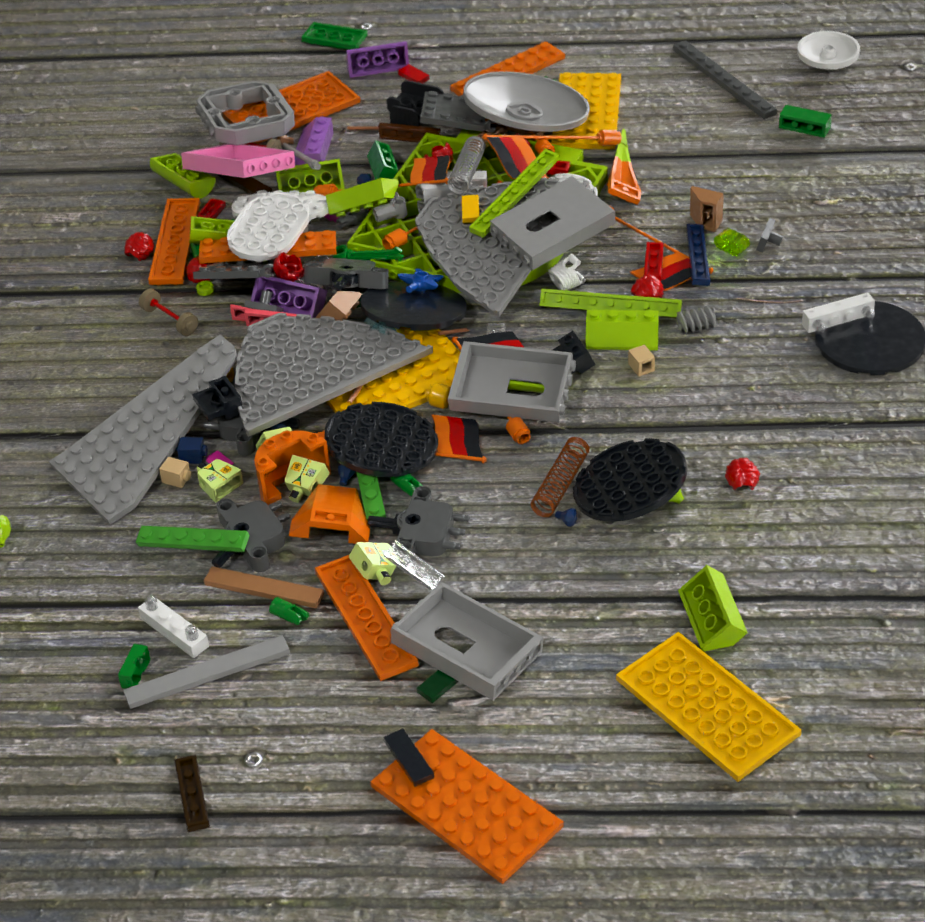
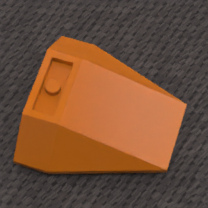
M318 484L292 519L289 536L309 538L310 528L316 527L349 531L348 543L368 542L370 527L368 526L357 488Z

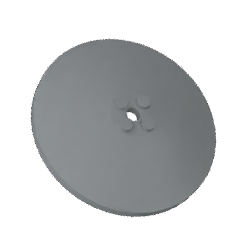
M503 71L480 74L469 79L463 91L464 101L479 115L496 123L523 130L554 132L573 129L582 125L587 120L590 110L588 101L575 89L556 80L528 73Z

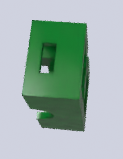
M133 644L118 673L121 688L126 689L139 684L141 674L145 672L151 660L148 646Z

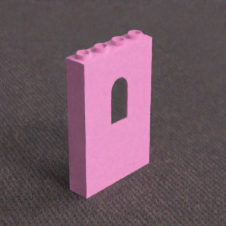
M224 144L181 153L183 169L241 178L295 167L294 151L243 144Z

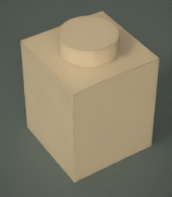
M645 345L628 350V364L638 377L655 371V357Z
M168 457L159 468L162 483L182 488L191 478L189 463L183 460Z

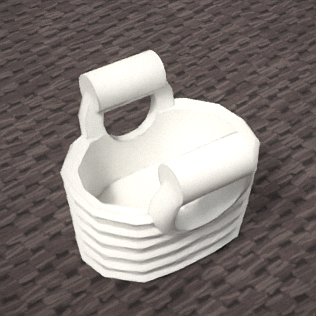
M570 254L548 270L552 282L559 290L569 291L584 284L586 281L578 271L575 272L574 270L581 264V261L574 254ZM568 261H570L573 264V266L569 268L565 267Z

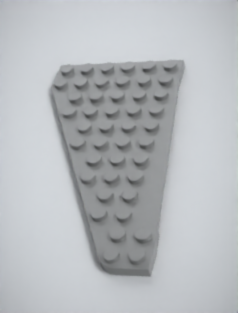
M222 335L209 341L64 452L49 461L51 467L109 525L113 524L134 510L159 475V468L168 457L172 456L179 445L180 438L185 437L202 412L193 400L192 394L209 388L208 382L228 374L237 360L235 347Z

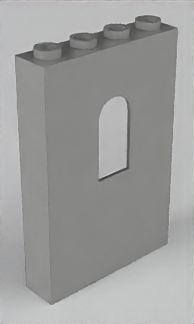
M571 176L490 221V233L504 247H507L514 256L519 257L525 265L534 270L614 225L615 210ZM549 211L559 218L556 222L536 232L529 231L526 228L529 222Z
M464 341L448 396L449 410L560 423L561 415L565 414L566 405L564 402L568 401L569 398L568 386L572 385L571 372L575 371L576 361L573 360L571 352ZM510 380L541 383L545 388L544 392L538 396L507 393Z
M443 582L436 588H433L411 611H407L400 621L395 622L390 631L392 644L491 700H495L542 653L544 638ZM440 628H449L473 641L475 644L463 654L438 640L434 633Z

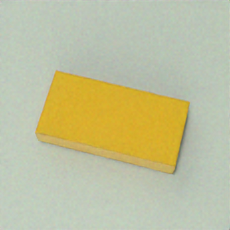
M479 195L462 196L463 223H472L480 216Z

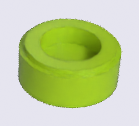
M210 281L199 282L196 285L197 294L200 296L211 295L214 292L213 283Z

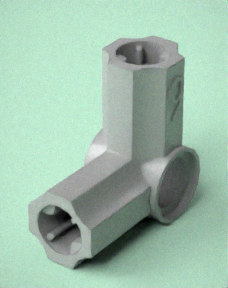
M397 192L393 199L387 200L388 203L373 208V214L377 223L393 217L401 219L407 216L405 198L399 196Z

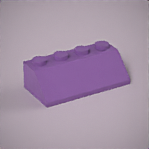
M407 41L347 50L346 62L350 78L398 71L408 65Z
M316 117L302 130L296 149L311 159H316L318 162L325 161L333 136L332 118ZM294 156L295 166L307 164Z
M258 277L255 281L251 301L260 302L262 290L272 292L270 305L284 308V313L311 315V318H316L324 307L327 290L274 277Z

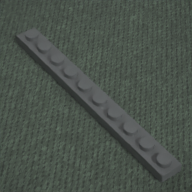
M686 40L673 45V50L763 119L777 114V108Z

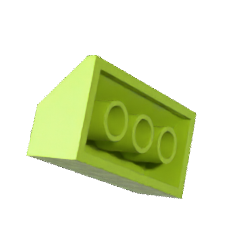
M340 159L319 162L321 165L319 170L310 168L308 164L296 165L294 168L275 171L278 190L283 192L293 190L306 192L323 184H335L338 190L345 189Z
M379 178L326 195L329 215L344 217L348 212L357 213L360 212L361 208L370 209L377 203L378 205L388 203L387 200L394 198L399 180Z
M587 310L585 348L590 350H630L645 345L649 350H658L659 311Z
M706 565L678 590L702 651L733 646L748 633L723 573Z

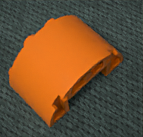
M288 430L266 439L258 448L254 460L261 501L269 505L282 499L281 492L275 486L285 482L292 455L324 463L330 472L329 475H331L327 441L317 433Z

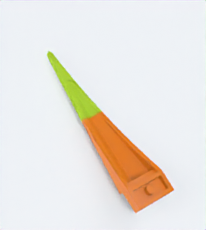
M623 129L621 132V143L617 146L607 183L608 193L638 205L641 200V189L632 168L626 131Z

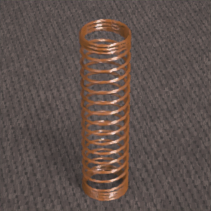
M571 437L567 440L530 503L532 510L537 515L550 517L555 512L557 505H559L590 451V447L585 440L579 437ZM574 442L582 445L585 448L586 453H584V451L581 448L574 445H569V443ZM570 446L580 449L583 452V454H579L577 451L570 449ZM568 455L574 456L577 460L572 459ZM566 459L573 461L575 464L568 462ZM564 463L569 464V465L572 466L573 468H570V467L566 466ZM562 467L568 469L570 472L565 471L564 469H562ZM559 471L566 473L568 476L563 475ZM555 479L561 481L563 484L558 483L557 481H555ZM535 500L542 508L552 510V512L545 513L539 510L535 505ZM538 500H541L546 505L551 506L552 509L543 507L538 502Z

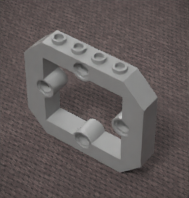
M250 81L210 89L197 99V106H195L197 116H200L201 122H204L205 128L209 130L210 136H213L216 142L231 145L251 143L284 136L295 126L293 109L277 87L270 83ZM264 101L268 117L263 118L249 116L243 122L227 125L221 116L220 109L238 110L244 104Z

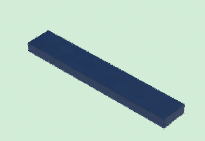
M686 224L692 285L710 286L703 224Z

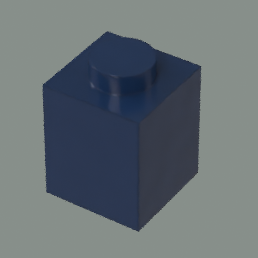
M181 437L177 451L179 460L186 461L189 464H200L203 462L204 456H207L208 449L207 445H204L203 437Z

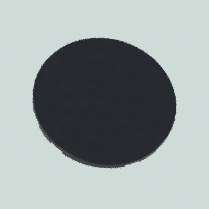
M404 281L389 282L388 288H370L361 297V310L368 318L377 323L379 321L384 322L385 326L400 329V326L410 328L412 331L446 328L452 326L455 321L460 322L465 317L467 311V303L459 293L440 285L434 290H425L423 292L414 290L408 293L406 291V287L409 286L408 283Z
M875 301L874 315L815 331V343L826 360L843 370L857 374L858 372L870 373V375H885V372L904 370L919 360L925 349V330L920 321L905 309L893 304Z
M372 402V404L366 405L358 403L347 406L346 410L336 412L325 426L324 439L327 441L330 455L343 466L370 476L398 477L415 473L431 463L438 449V435L435 433L433 425L426 418L418 416L416 411L393 403Z
M645 438L644 441L634 442V440L626 441L599 453L590 460V464L586 468H582L576 477L573 497L579 510L592 519L606 522L634 519L658 509L676 495L685 482L688 471L687 462L682 451L670 442H660L659 439Z

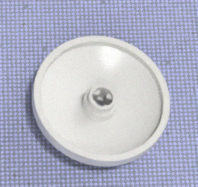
M820 31L803 37L798 43L797 54L800 60L809 66L819 69H840L856 62L860 54V45L853 37L835 31Z

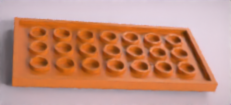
M330 71L279 90L294 111L295 126L291 130L310 123L316 117H327L330 114L340 112L361 102L360 97ZM264 101L244 104L241 109H230L222 112L223 118L229 124L243 122L249 116L268 117ZM268 139L255 141L251 143L260 144L261 142L266 141Z
M433 729L427 732L414 745L434 772L435 778L414 787L402 767L395 760L370 781L371 787L501 884L505 883L564 827V821Z

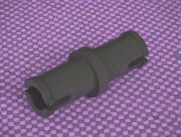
M368 209L357 213H349L348 216L337 219L336 223H341L337 225L338 228L343 229L350 225H357L358 222L365 219L366 214L369 213Z

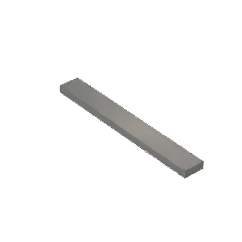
M283 635L126 688L123 692L129 708L132 709L290 654V649Z

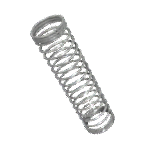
M472 136L466 140L447 181L449 189L456 194H462L468 190L486 149V144L480 137ZM454 178H455L458 182H460V183H467V184H464V185L459 184V183H457V182L454 180ZM453 181H454L457 185H459V186H465V187H458V186H456V185L453 183ZM452 184H453L455 187L461 188V189H463V190H458V189L454 188V187L452 186Z

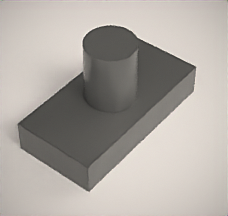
M769 218L757 246V251L763 252L767 241L780 245L783 236L772 232L775 219Z
M262 290L260 302L245 300L244 307L276 312H283L284 309L279 306L270 305L272 292Z

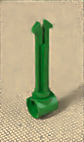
M346 245L336 246L337 254L332 255L333 258L398 259V261H401L405 256L399 254L403 251L399 247L389 250L354 251L348 249Z

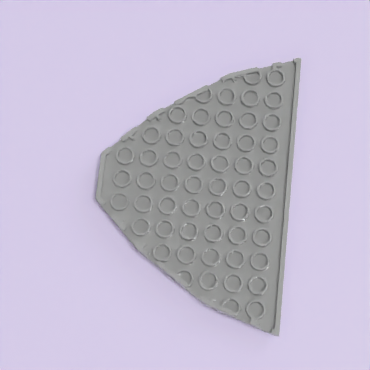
M541 178L514 207L560 182L557 179ZM583 180L582 184L588 188L589 181ZM513 181L495 183L488 187L483 185L474 186L465 193L456 194L452 192L448 193L447 197L439 199L438 197H433L415 219V224L429 255L457 289L489 310L491 315L500 317L532 269L525 265L519 257L514 256L490 232L484 238L469 232V226L472 223H463L462 196L479 195V215H481ZM549 211L529 222L526 228L529 231L536 232L556 222L559 218Z
M277 313L249 325L248 333L241 344L242 348L237 354L235 389L241 396L243 408L238 406V412L248 437L430 355L433 353V347L431 345H421L420 341L416 339L411 341L405 338L404 334L389 328H371L369 324L345 319L343 321H335V318L330 316L311 318V315L296 314V317L286 316V313Z

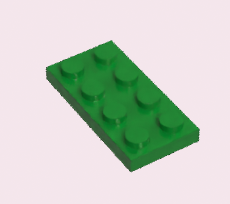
M313 22L301 38L302 42L351 50L359 48L368 36L367 30Z

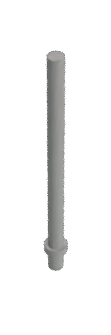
M285 142L282 143L283 149L294 151V156L307 163L310 168L316 170L321 168L316 159H311Z

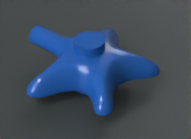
M418 268L415 269V274H398L402 281L409 284L406 287L408 293L414 290L419 292L434 290L438 287L436 282L444 277L443 275H430L428 272Z

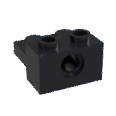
M574 331L558 340L560 345L552 350L571 352L573 354L576 368L571 374L578 371L581 375L596 365Z
M226 376L208 382L209 388L192 394L193 400L208 421L220 416H224L228 420L239 415L238 406L243 408L241 396Z

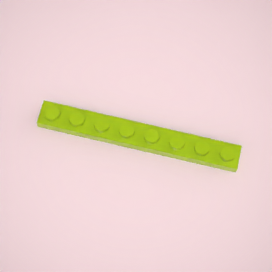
M544 149L469 226V232L484 238L490 232V221L511 210L559 160V154Z
M541 288L539 306L575 310L659 311V317L676 318L677 312H681L682 300Z

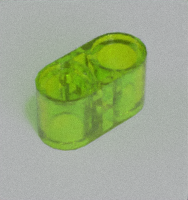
M726 228L714 238V244L717 248L733 256L740 255L750 246V241L745 235L730 228Z

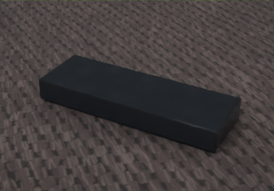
M403 728L384 737L385 744L414 787L435 778L434 772Z

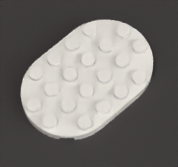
M260 190L256 194L240 196L232 204V215L238 217L243 208L257 197L261 199L262 197L269 196V193H289L305 201V204L309 207V221L317 218V216L321 218L329 213L326 196L317 194L313 190L299 192L297 190L283 192L281 190L267 192L266 190Z
M269 193V196L262 197L261 199L257 197L251 200L243 208L227 232L230 250L241 259L256 262L277 258L282 252L287 254L309 223V207H307L302 198L289 193Z

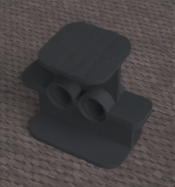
M409 80L403 81L399 96L397 98L390 96L386 100L387 109L390 114V123L419 126L425 92L435 91L439 94H444L443 90L437 86Z

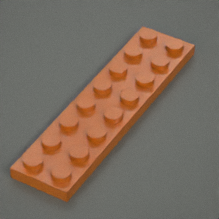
M547 41L542 42L522 53H518L498 64H494L474 75L450 85V91L458 96L463 95L466 82L484 73L504 71L533 74L565 59V53Z
M200 198L167 199L148 278L149 285L183 284L191 250L189 243L191 216L197 217L200 208Z
M325 230L323 232L308 231L302 233L286 255L295 254L296 257L337 254L336 231ZM222 237L219 240L211 238L200 240V264L246 261V259L239 258L230 250L227 237Z
M349 555L315 567L317 577L380 681L419 666L418 659L391 643L390 631L394 621L368 579L361 575L350 560Z

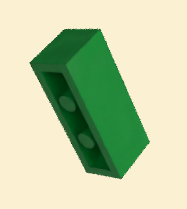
M785 105L779 115V128L825 138L831 128L832 114Z
M375 140L367 154L375 180L379 178L393 179L399 170L390 145Z

